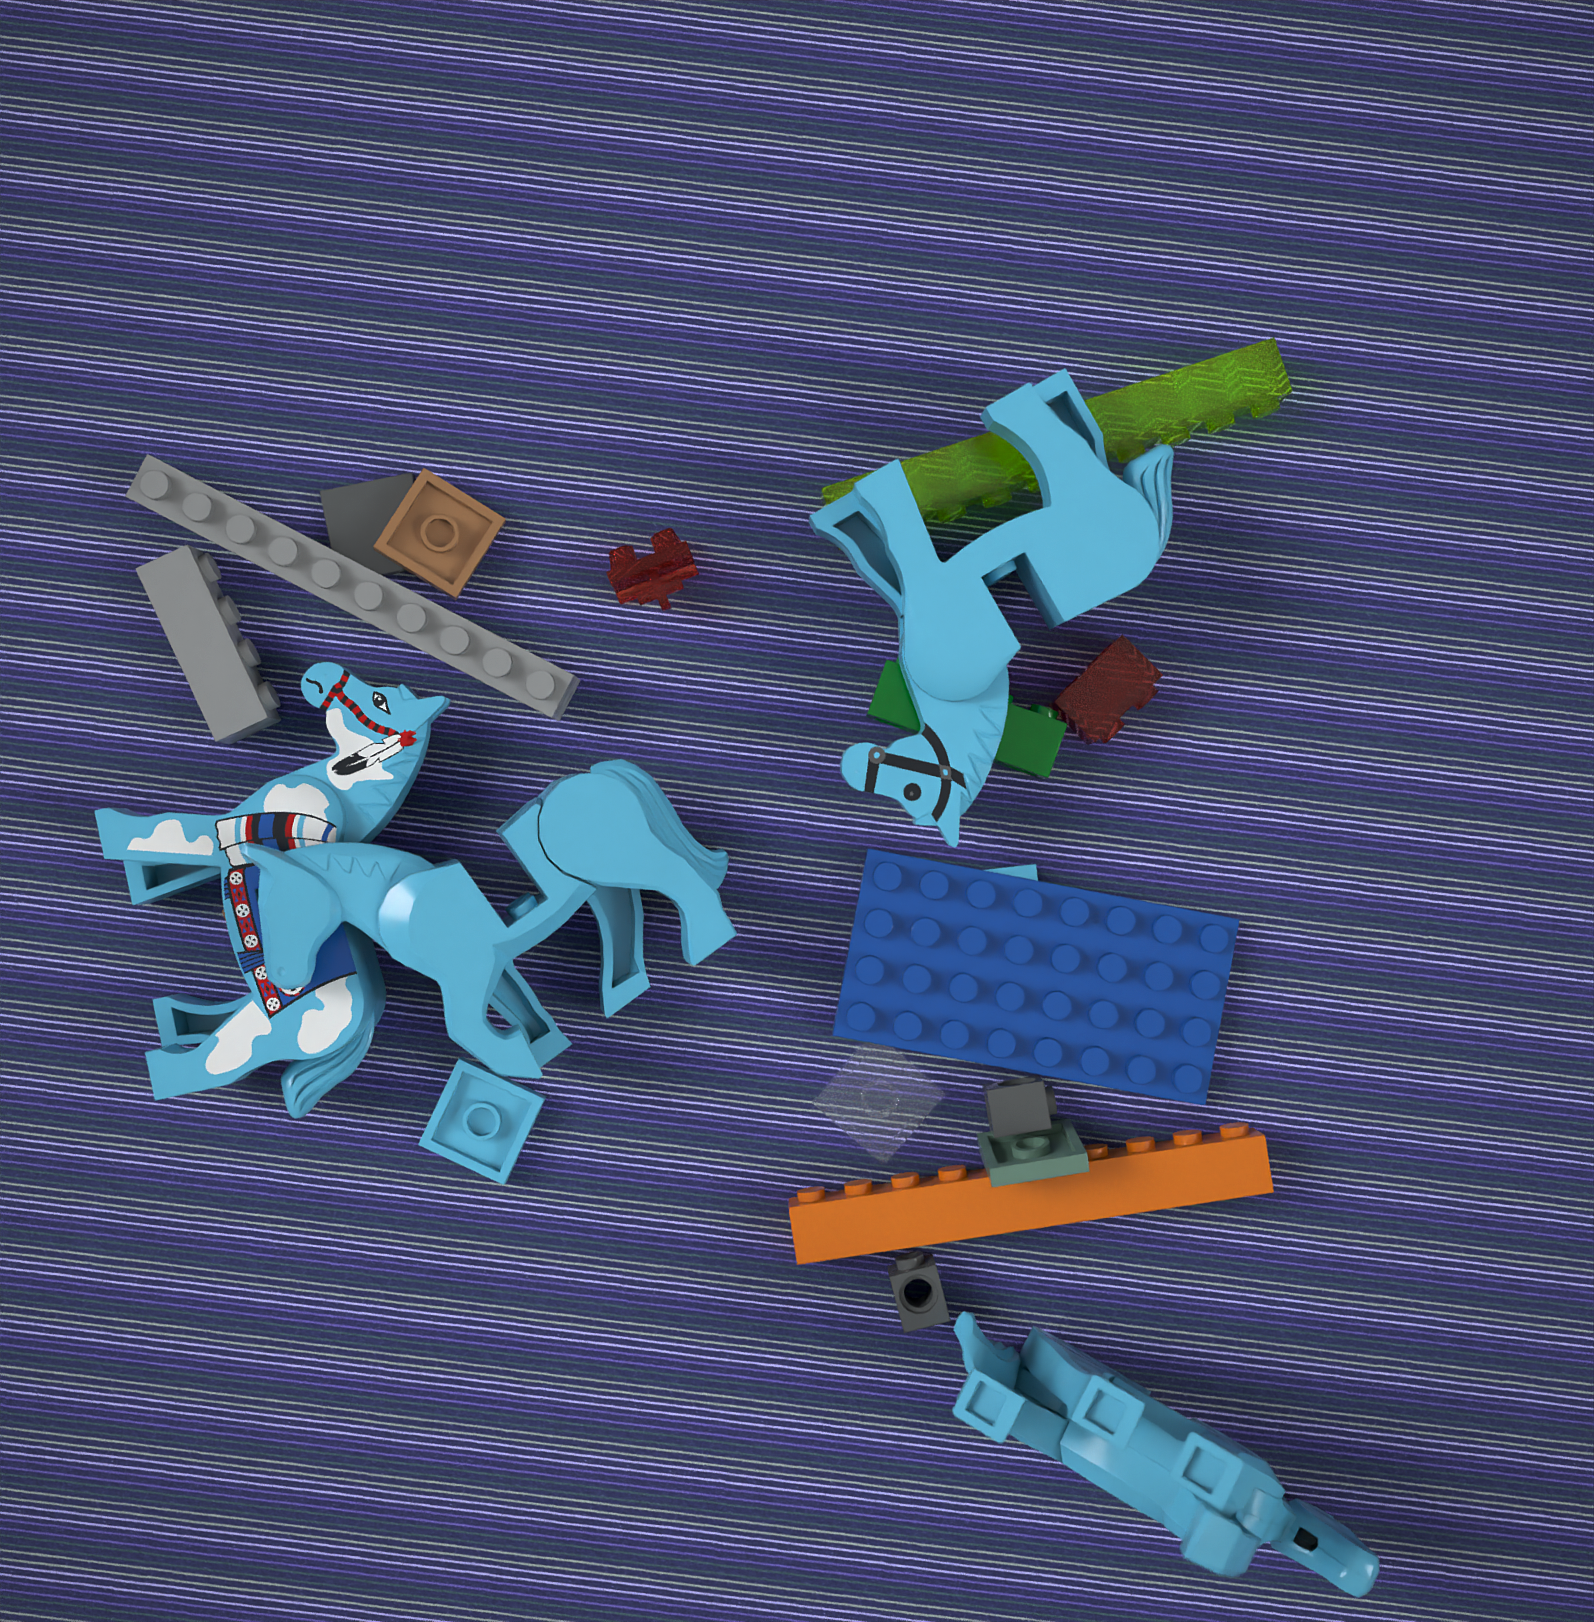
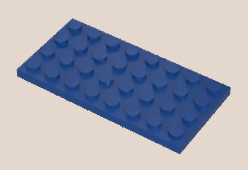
M867 848L832 1035L1205 1106L1240 919Z

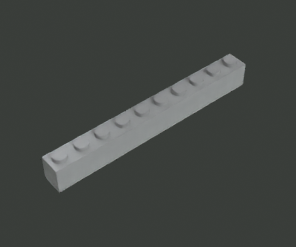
M149 454L144 459L125 497L557 721H560L581 681L573 674Z

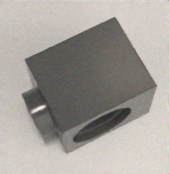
M1038 1075L982 1084L989 1129L994 1138L1052 1129L1050 1115L1057 1114L1054 1091L1052 1086L1045 1087L1044 1081Z
M914 1251L896 1257V1264L888 1265L887 1269L904 1333L951 1321L933 1254L923 1256V1252ZM923 1279L930 1284L928 1292L920 1298L908 1296L904 1289L911 1280Z

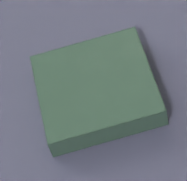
M1070 1119L1051 1121L1052 1129L994 1138L990 1131L977 1133L979 1152L991 1186L998 1187L1090 1172L1087 1152Z

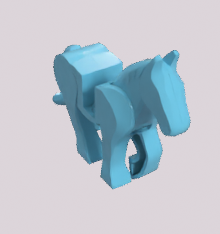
M623 759L599 762L590 767V773L569 774L551 782L538 797L527 802L496 830L540 892L535 897L530 895L529 892L518 897L505 908L509 915L502 920L457 859L432 864L423 857L407 851L360 842H327L293 848L284 852L263 845L244 843L240 853L260 868L258 906L265 970L268 980L276 987L289 990L301 988L310 983L316 967V954L341 922L347 921L374 939L393 959L438 982L442 994L447 1034L453 1041L501 1076L539 1079L543 1076L540 1067L560 1054L572 1043L558 1029L551 1015L541 1006L530 986L515 969L512 959L546 939L587 901L595 917L600 937V1007L606 1018H609L651 987L643 960L644 913L640 889L657 891L669 898L678 909L681 922L683 958L693 966L737 935L734 926L723 910L720 895L717 891L727 873L729 857L724 849H706L698 843L683 826L672 804L653 777L637 765ZM488 1003L512 1027L506 1030L496 1028L486 1017Z
M963 1311L958 1316L953 1331L956 1333L963 1350V1361L968 1376L956 1398L957 1402L953 1408V1415L1000 1444L1010 1434L1020 1442L1062 1462L1116 1498L1163 1524L1170 1532L1183 1540L1180 1545L1183 1557L1217 1574L1238 1577L1245 1573L1258 1547L1270 1541L1273 1549L1318 1573L1338 1588L1357 1598L1362 1597L1371 1590L1380 1572L1379 1557L1361 1542L1348 1527L1335 1520L1330 1514L1298 1498L1287 1501L1283 1497L1285 1489L1268 1462L1251 1450L1197 1418L1188 1419L1149 1396L1151 1391L1038 1327H1032L1020 1353H1018L1013 1346L1006 1347L1001 1342H995L992 1339L988 1340L977 1326L974 1313Z

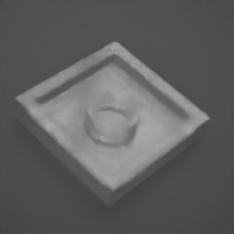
M863 1042L812 1100V1103L882 1165H885L946 1093L894 1047Z

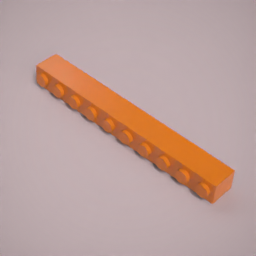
M1236 1122L1221 1125L1219 1127L1220 1133L1202 1135L1201 1130H1182L1173 1133V1140L1155 1142L1154 1137H1136L1126 1140V1147L1108 1149L1107 1144H1090L1084 1146L1088 1156L1090 1172L998 1187L991 1186L985 1168L967 1171L965 1165H952L938 1169L937 1176L920 1178L918 1172H906L891 1176V1183L872 1185V1180L860 1179L844 1183V1190L825 1192V1187L823 1186L803 1188L797 1191V1197L789 1198L788 1205L797 1265L1273 1193L1266 1138L1258 1130L1249 1128L1248 1123Z

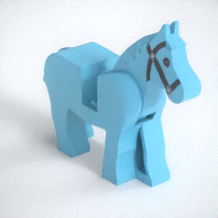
M1066 368L1035 386H1032L1030 382L987 406L980 416L988 431L1009 442L1028 461L1040 486L1043 501L1042 509L1027 513L992 529L968 544L947 562H941L938 559L900 461L897 458L854 483L853 490L809 516V524L815 535L829 540L840 548L849 558L857 574L895 611L898 617L899 665L921 726L918 734L893 741L886 749L867 742L850 746L843 752L841 758V775L846 783L856 790L880 794L896 800L913 817L914 825L936 826L946 843L954 848L959 842L960 816L970 807L980 792L996 756L1008 708L1009 677L1007 664L1021 648L990 594L988 587L1007 577L1015 570L1049 629H1052L1133 589L1144 581L1162 555L1172 526L1171 473L1174 457L1173 448L1168 444H1159L1133 459L1124 468L1123 477L1120 480L1110 472L1105 455L1103 433Z

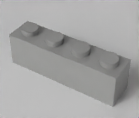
M187 544L135 568L215 742L231 745L280 722L281 719L276 708L281 706L279 697L269 681L263 682L256 667L261 664L259 654L253 643L248 638L243 639L236 624L241 621L240 613L233 600L228 595L223 596L216 581L221 579V573L209 553L204 554L202 551Z

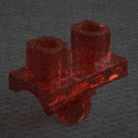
M672 528L654 533L650 541L655 553L638 559L633 546L628 545L609 552L611 570L606 573L620 605L638 599L641 606L658 599L662 611H666L672 608L667 595L684 589L682 581L699 574L687 542H681Z

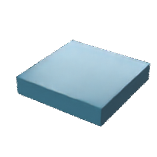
M460 1057L418 1145L504 1185L513 1170L547 1096L505 1076H501L471 1060Z

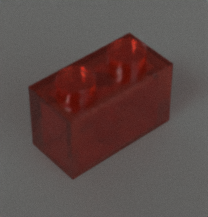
M1122 634L1114 639L1048 706L1058 712V716L1087 745L1095 743L1098 739L1105 744L1125 725L1120 717L1132 705L1137 710H1140L1158 693L1159 690L1154 684L1163 674Z

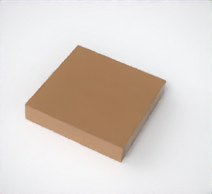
M423 468L374 544L373 549L447 596L457 600L504 526L506 519Z

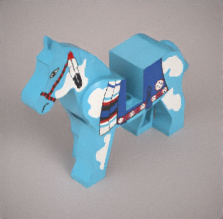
M332 662L317 663L310 667L302 677L301 690L305 699L310 704L326 712V725L336 744V752L331 757L266 783L230 813L223 815L167 812L153 816H144L127 808H104L94 811L104 859L123 860L132 905L151 904L221 878L224 913L230 940L242 974L252 991L238 1000L225 1002L204 1000L185 993L152 1000L162 1044L160 1048L145 1052L155 1101L230 1085L246 1078L249 1074L269 1062L293 1059L281 1076V1085L287 1110L292 1118L297 1119L304 1117L324 1094L349 1077L358 1067L370 1047L374 1027L379 1022L386 1004L385 983L372 938L347 921L341 922L316 954V967L310 983L304 987L289 990L276 987L268 980L265 970L258 906L260 868L240 853L244 843L263 845L282 852L293 848L327 842L370 843L388 825L403 804L423 764L430 739L431 723L448 708L451 702L450 699L444 696L421 699L409 686L404 684L397 688L373 687L348 668ZM201 1043L197 1048H186L180 1046L186 1044Z

